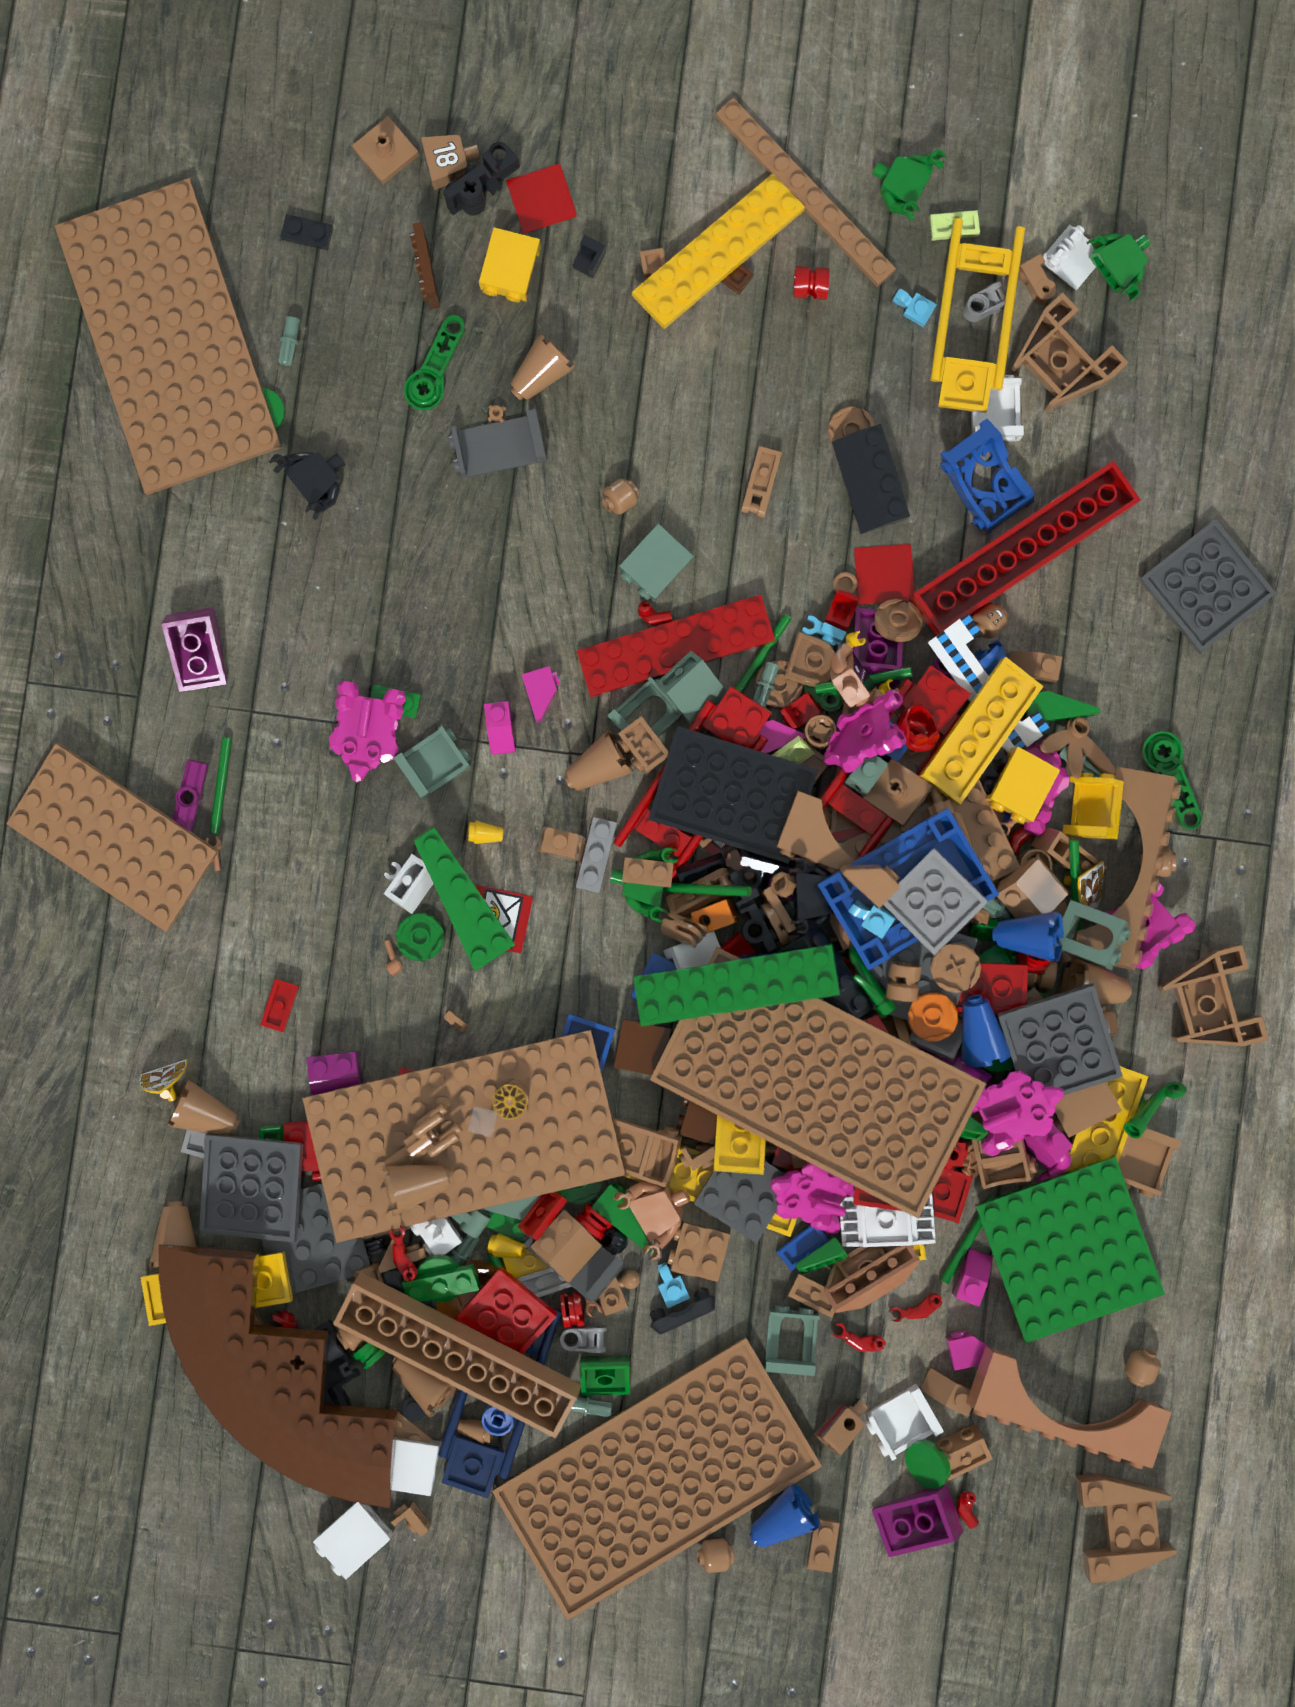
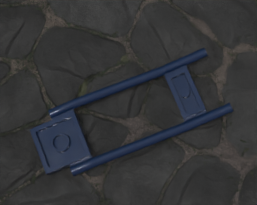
M553 1308L558 1313L557 1317L546 1328V1331H543L525 1351L533 1355L537 1354L536 1362L544 1366L562 1311L557 1308ZM459 1389L438 1452L439 1457L449 1459L441 1483L488 1499L495 1476L499 1475L501 1478H508L526 1423L518 1419L516 1420L506 1451L486 1443L482 1444L459 1434L455 1435L468 1393Z

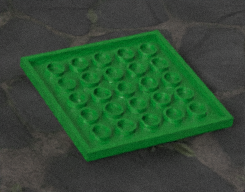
M1114 1155L975 1204L1025 1343L1165 1295L1118 1161Z

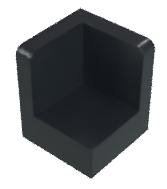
M584 235L580 242V252L573 263V269L594 278L606 255V245Z

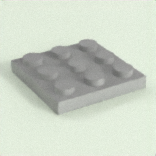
M934 848L899 883L901 887L883 905L935 955L989 901Z

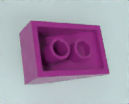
M214 607L166 615L161 625L179 692L227 684L220 630Z
M856 607L853 632L860 631L857 638H865L866 641L864 645L852 649L867 674L902 668L903 642L890 641L877 632L874 625L876 609ZM899 679L890 682L889 686L897 687ZM879 682V683H874V684H875V685H880V684H882V683H884V682Z
M359 1051L306 1057L311 1096L363 1084Z
M947 1484L936 1489H924L872 1509L888 1557L952 1543L964 1532Z

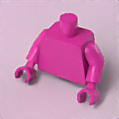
M1054 1124L1052 1131L1045 1136H1024L1023 1140L1027 1150L1046 1171L1048 1170V1173H1043L1035 1183L1060 1175L1070 1167L1071 1154L1068 1151L1073 1146Z

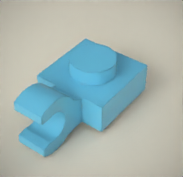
M902 289L898 290L892 300L895 304L906 309L903 316L921 327L925 326L937 305L918 293L911 298Z
M808 616L807 620L814 624V628L807 629L803 627V633L808 635L819 633L818 635L822 636V640L831 645L842 643L846 634L845 631L828 623H822L814 616Z
M858 899L849 910L852 915L865 919L861 926L881 939L896 919L891 912L883 907L878 908L874 904L871 909Z
M667 1262L657 1265L664 1281L658 1284V1288L667 1308L690 1299L680 1274L673 1277Z

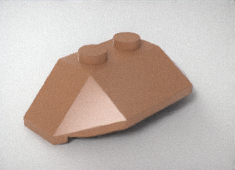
M911 1245L858 1247L847 1254L849 1258L833 1264L823 1292L836 1313L862 1309L903 1284L920 1263V1259Z

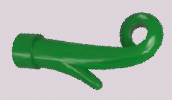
M852 944L849 949V956L857 973L853 976V979L871 997L876 1006L875 1010L882 1019L898 1008L892 999L885 997V991L871 971H868Z
M1180 1082L1168 1083L1156 1091L1146 1102L1142 1095L1135 1115L1131 1116L1124 1125L1125 1132L1132 1138H1140L1147 1130V1124L1165 1098H1182L1186 1094L1187 1087Z

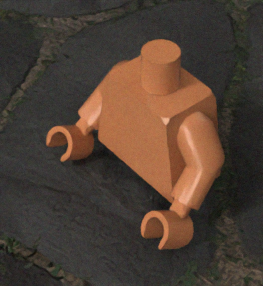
M640 1181L627 1189L625 1194L621 1192L614 1194V1199L620 1200L623 1198V1202L617 1205V1207L623 1210L630 1207L650 1242L654 1240L653 1245L648 1244L644 1246L643 1253H647L653 1248L654 1253L649 1259L656 1260L660 1256V1249L667 1245L680 1227L683 1215L681 1206L690 1202V1196L685 1188L673 1193L669 1185L662 1187L647 1181Z

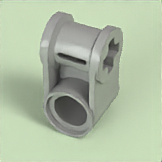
M996 282L970 296L963 308V315L966 320L977 322L1004 310L1006 296L1001 288L1003 286L1001 282ZM971 305H978L981 311H974L971 308Z
M590 1324L581 1327L572 1325L571 1328H563L560 1332V1344L567 1351L606 1352L604 1332L607 1330V1326ZM569 1332H573L578 1338L576 1342L570 1344L565 1342L564 1336Z

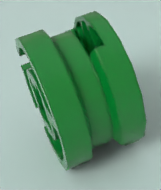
M367 1342L352 1356L356 1360L359 1359L361 1363L365 1361L366 1364L363 1366V1369L366 1370L380 1359L386 1351Z

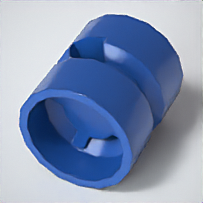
M486 1404L482 1415L483 1428L495 1436L509 1433L514 1425L515 1418Z

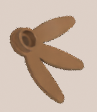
M1084 718L1070 719L1066 723V730L1048 736L1040 746L1043 753L1049 754L1059 751L1068 744L1067 764L1072 776L1076 779H1079L1082 773L1083 752L1097 768L1107 774H1116V769L1108 757L1087 737L1090 726Z

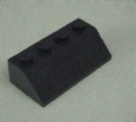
M881 424L856 431L832 442L860 534L904 521L910 517Z
M819 927L800 935L774 954L833 944L823 928ZM833 945L841 995L819 999L860 1018L874 1007L859 984L853 979L852 973Z

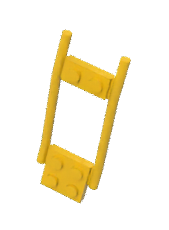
M955 218L952 227L930 381L942 382L938 407L987 413L990 389L998 391L1003 389L1025 227H1016L1013 249L1011 251L1010 249L960 244L963 220ZM956 268L958 270L1009 275L996 364L943 357Z

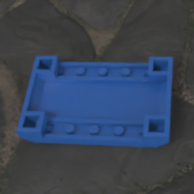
M949 808L934 814L849 864H879L883 869L888 866L898 875L899 879L897 882L900 883L935 848L988 901L999 895ZM841 870L818 883L819 888L868 971L918 941L897 918L882 939L861 926L865 919L852 915L849 912L850 908L857 899L871 909L874 903L848 880Z

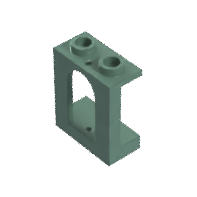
M649 677L648 681L616 710L614 709L607 715V718L619 731L629 726L624 719L646 699L653 696L662 698L667 706L664 716L651 727L657 737L682 716L669 697L655 684L659 679L654 681Z
M1070 900L1063 917L1064 934L1063 938H1060L1059 946H1063L1062 952L1079 956L1112 971L1113 966H1117L1122 954L1120 949L1123 942L1126 943L1130 937V924L1126 920ZM1084 918L1109 928L1113 933L1111 945L1106 949L1098 950L1072 940L1080 919Z
M775 1305V1309L769 1308L764 1364L766 1372L815 1376L816 1365L814 1362L817 1325L820 1319L818 1312H814V1309L809 1307H800L799 1311L790 1310V1307L786 1305ZM784 1317L801 1318L804 1322L802 1360L778 1358L780 1325Z

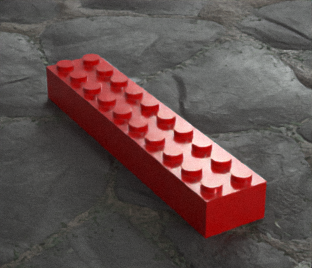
M1113 460L913 593L910 600L920 610L924 621L936 637L968 613L971 616L980 608L992 602L1133 508L1141 499Z

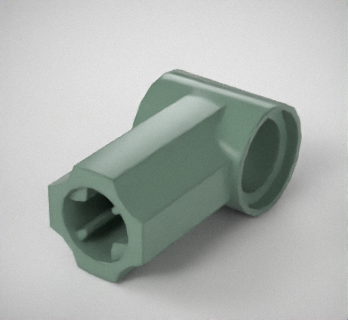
M483 1209L450 1216L460 1224V1228L466 1234L476 1239L491 1219V1216Z

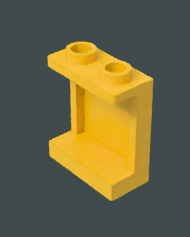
M494 227L479 279L480 289L487 295H503L513 302L527 301V291L536 257L539 256L541 250L540 239Z
M1013 747L1007 754L1009 760L992 793L987 795L985 800L990 802L989 806L992 809L1001 813L1006 811L1012 814L1010 818L1020 824L1034 822L1060 769L1020 747Z
M1081 773L1079 779L1070 776L1069 782L1075 783L1071 825H1063L1062 833L1072 837L1118 840L1124 781L1115 779L1113 774L1101 773L1100 778L1093 777V774Z

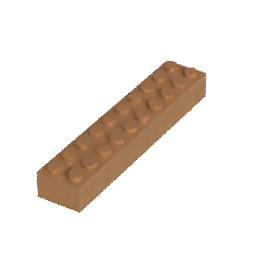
M360 1272L354 1281L333 1325L555 1439L570 1413L581 1388V1384L363 1272Z

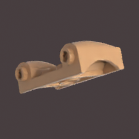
M972 1112L970 1117L983 1125L982 1122L984 1120L980 1112ZM972 1140L983 1189L1008 1183L1031 1181L1034 1178V1173L1038 1172L1036 1159L1031 1158L1030 1154L1026 1153L1024 1140L1014 1142L1015 1146L1008 1151L1001 1150L996 1156H989L984 1153L981 1140Z
M611 1112L625 1174L666 1187L670 1183L682 1141V1136L678 1134L679 1131L672 1127H665L664 1130L655 1131L615 1118Z

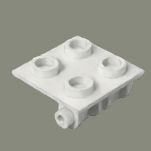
M1069 225L1044 254L1043 258L1046 261L1044 265L1076 291L1096 266L1088 257L1092 254L1091 252L1094 251V248L1090 243L1087 245L1088 239L1083 235L1085 230L1080 225L1076 227Z

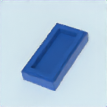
M809 1224L777 1249L776 1252L789 1269L793 1271L796 1268L797 1262L828 1242L829 1239L822 1230H816Z

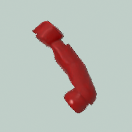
M1024 824L1012 833L1009 841L1015 856L1019 854L1021 845L1034 836L1025 831Z
M400 1225L402 1234L396 1235L392 1228L390 1231V1237L394 1240V1244H392L393 1263L406 1281H412L417 1275V1268L405 1254L403 1237L406 1229Z
M931 1293L917 1306L906 1307V1309L891 1307L888 1312L897 1310L899 1313V1317L891 1321L899 1322L903 1318L908 1320L927 1318L942 1305V1297L939 1294Z
M834 1323V1325L841 1327V1332L837 1335L831 1333V1335L836 1338L845 1339V1342L857 1351H881L886 1346L885 1340L879 1335L859 1337L851 1331H846L843 1324Z

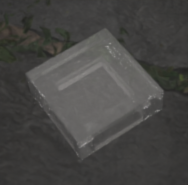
M474 1106L468 1131L492 1137L498 1117L497 1113Z

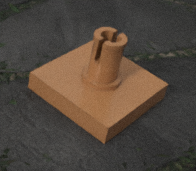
M389 116L352 145L354 152L382 185L419 156L417 149Z
M891 759L886 769L863 799L905 827L933 786L894 759Z

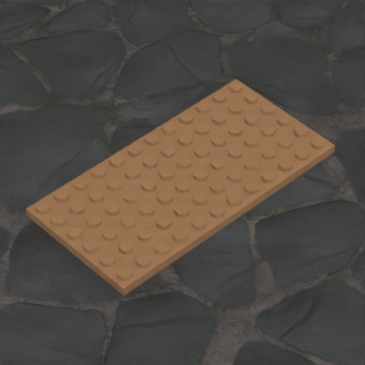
M190 178L55 225L146 495L282 448Z
M716 947L708 965L741 959ZM819 998L680 1020L650 1078L651 1081L918 1219L986 1085L985 1082Z
M592 1030L302 1098L336 1243L390 1231L391 1228L393 1230L398 1229L400 1225L407 1227L625 1175ZM506 1083L519 1084L528 1093V1106L524 1113L515 1119H504L497 1115L493 1108L492 1101L495 1092ZM443 1103L447 1107L448 1112L443 1114L445 1120L434 1126V1128L440 1135L454 1124L459 1123L463 1129L458 1134L460 1139L434 1157L429 1156L428 1152L418 1159L410 1155L397 1165L444 1164L445 1169L450 1168L453 1183H449L448 1190L399 1215L393 1216L392 1210H395L396 1207H390L384 1183L385 1175H388V1172L382 1173V1167L386 1166L384 1161L406 1146L403 1140L413 1133V1129L417 1127V1120Z
M745 1336L493 1488L492 1492L568 1621L783 1491L788 1486L821 1468L822 1465Z

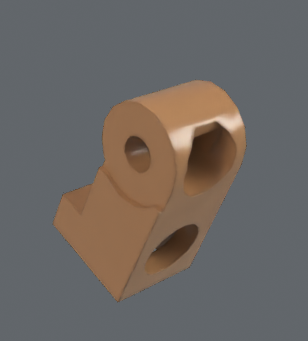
M1042 254L1020 265L1018 274L1032 299L1039 305L1048 304L1056 293L1055 283L1047 278L1042 269L1046 262Z

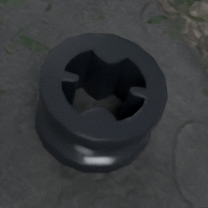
M385 1237L364 1244V1247L368 1248L367 1256L388 1249V1246L384 1245Z

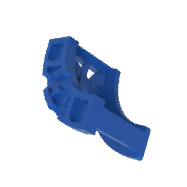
M986 418L979 423V430L950 451L946 452L944 450L940 453L942 459L940 466L948 475L956 492L974 517L972 519L974 525L978 530L981 531L983 529L989 535L1000 524L1035 501L1034 490L1028 485L1016 466L1011 468L1008 464L1007 457L1009 454L1002 434ZM989 452V453H990L989 459L986 460V461H984V460L980 457V455H982L983 457H986V454ZM962 459V464L958 466L957 462ZM976 462L987 467L997 466L991 479L993 492L971 487V479ZM1001 478H1004L1006 480V484L1004 486H998V482ZM973 497H976V498L979 499V500L977 501V503L975 502V500L973 499ZM1020 499L1009 508L1005 503L1008 500ZM994 501H997L1002 513L990 521L985 515L984 509L989 506L991 512L995 513L996 504Z

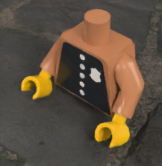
M860 631L849 633L846 636V643H843L830 661L832 683L850 708L854 705L860 708L866 703L873 705V701L878 696H884L890 690L889 683L893 681L888 680L880 684L879 689H877L853 653L852 648L864 645L866 641L865 638H857Z

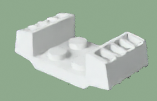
M932 1193L919 1219L904 1211L853 1205V1196L847 1195L840 1204V1206L846 1209L845 1215L843 1217L840 1216L842 1247L906 1246L936 1243Z

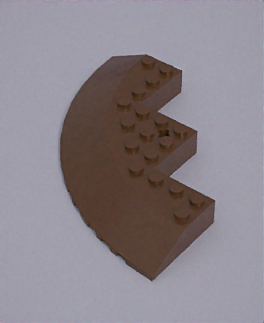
M159 1244V1284L163 1312L171 1341L190 1382L217 1421L249 1452L269 1467L293 1481L332 1497L354 1503L359 1502L365 1505L390 1508L398 1410L324 1404L329 1331L254 1325L259 1252ZM299 1355L302 1361L298 1360L296 1356Z

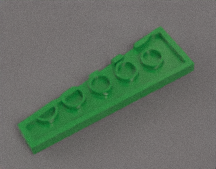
M432 826L414 838L413 841L469 961L476 972L513 947L515 943L435 827Z

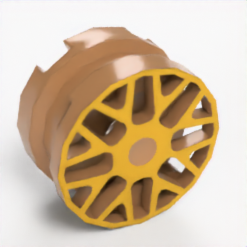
M506 1083L495 1092L492 1101L493 1108L497 1115L504 1119L518 1118L528 1106V1093L519 1084Z

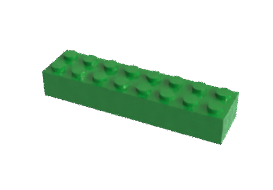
M833 945L633 977L641 1027L841 995Z

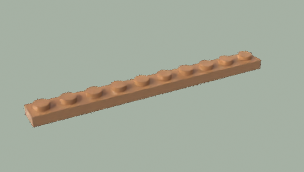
M734 98L716 113V118L770 175L773 173L805 206L804 211L877 288L895 272L896 268Z

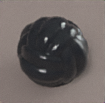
M616 1227L610 1228L604 1233L602 1246L610 1254H619L627 1247V1236Z

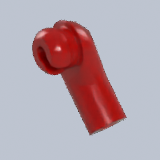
M646 601L639 604L638 614L649 625L672 622L670 611L657 612Z
M964 1491L959 1495L956 1511L968 1528L973 1529L979 1523V1520L971 1511L973 1502H976V1496L973 1492Z

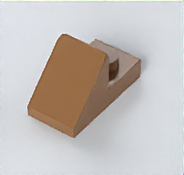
M393 1239L378 1268L379 1273L397 1268L393 1263ZM418 1243L405 1247V1254L412 1262L428 1256L424 1246L419 1247Z

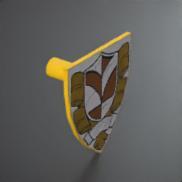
M1104 861L1099 862L1078 877L1080 904L1098 910L1103 889ZM1065 876L1064 885L1071 886L1070 876Z
M187 1059L140 1074L141 1088L149 1093L160 1094L162 1098L168 1099L169 1102L176 1100L178 1096L173 1084L185 1072Z

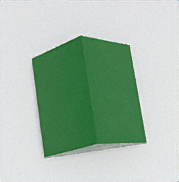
M629 1355L581 1356V1396L630 1395Z

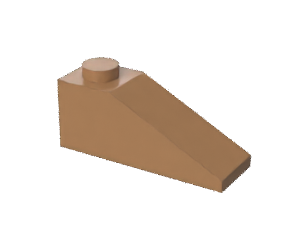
M1045 826V831L1041 835L1036 836L1031 847L1045 851L1051 857L1052 862L1070 873V838L1061 831ZM1079 846L1081 876L1100 861Z

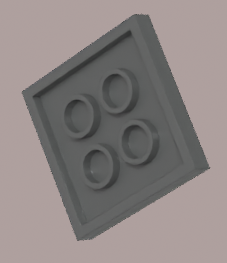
M765 1160L763 1175L713 1171L695 1200L694 1205L757 1243L777 1211L778 1202L776 1194L771 1190L770 1182L777 1177L784 1176L786 1173Z

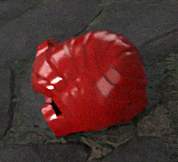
M916 704L906 708L898 717L896 725L904 732L907 741L905 745L909 749L922 752L929 751L935 746V742L939 739L940 734L930 710L921 704Z

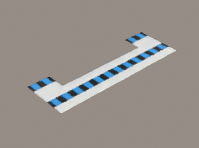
M967 613L930 640L928 644L956 683L971 693L968 697L971 702L989 676L966 645L982 633ZM1036 711L1024 721L1017 723L1002 746L1007 753L1013 747H1020L1024 750L1051 729L1039 712Z

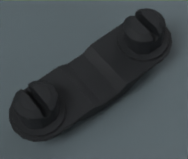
M703 1287L701 1288L702 1293L699 1290L694 1293L697 1302L688 1305L685 1310L679 1313L673 1312L665 1315L662 1308H657V1313L652 1310L649 1314L652 1320L650 1327L658 1334H664L706 1315L715 1309V1296L710 1295L708 1288Z

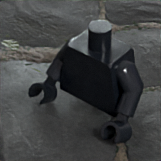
M319 452L294 453L286 456L280 454L273 455L269 463H278L273 471L279 473L283 467L286 468L284 472L308 501L305 512L307 513L309 510L315 511L312 517L314 520L319 518L321 512L335 505L341 490V481L335 473L346 465L338 453L327 461L323 459Z
M791 858V860L796 862L795 869H789L790 872H795L793 876L796 882L793 891L794 920L791 921V924H797L798 930L793 932V935H799L818 929L830 921L834 911L818 886L819 882L830 876L829 871L817 864L805 861L803 858Z

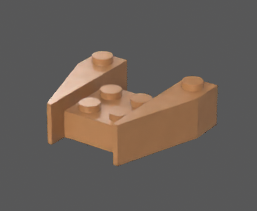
M1063 292L1044 309L1010 371L1013 375L1024 364L1055 397L1045 408L1046 412L1106 386L1129 363L1113 345L1098 359L1093 361L1064 330L1063 327L1076 316L1079 309Z
M1233 945L1213 950L1158 986V990L1163 991L1174 988L1186 1033L1172 1036L1173 1041L1248 1046L1269 1040L1262 1016L1254 1015L1237 1020L1225 975L1249 969L1243 945Z
M1100 1473L1075 1475L1079 1503L1084 1508L1103 1506L1107 1548L1082 1550L1084 1573L1090 1583L1117 1581L1177 1554L1176 1549L1169 1542L1160 1543L1156 1501L1171 1500V1496L1164 1489Z

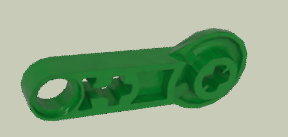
M450 315L444 320L422 367L414 372L405 382L403 389L404 397L413 408L421 411L431 410L441 402L444 394V375L465 333L464 321L461 317ZM451 322L460 324L461 329L457 333L448 331L447 327ZM446 337L450 339L448 342L449 351L445 350L443 353H440L439 346L443 347L447 341ZM423 386H427L429 393H424V396L420 395L418 388L421 387L423 389Z
M1155 732L1147 738L1143 745V759L1157 774L1176 777L1179 782L1178 785H1181V793H1186V797L1183 798L1184 804H1191V808L1180 811L1179 807H1184L1181 800L1175 799L1173 808L1176 809L1175 816L1177 822L1183 829H1196L1202 822V815L1182 767V743L1177 736L1170 732ZM1160 745L1163 748H1168V753H1165L1167 755L1166 758L1163 755H1158L1157 750H1161L1159 748ZM1187 812H1192L1196 817L1195 823L1191 826L1184 822V815Z

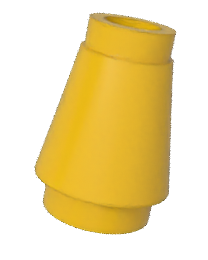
M475 820V823L469 822V842H473V844L502 842L503 827Z
M499 1233L498 1235L493 1234L488 1244V1253L493 1254L495 1258L522 1259L525 1256L526 1247L523 1243Z

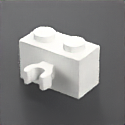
M411 854L403 867L396 862H392L391 865L397 869L394 875H389L385 872L384 876L392 883L384 892V895L413 914L432 887L433 882L424 862Z
M449 1217L410 1226L416 1236L421 1235L426 1243L423 1246L430 1256L444 1255L463 1241L462 1236Z

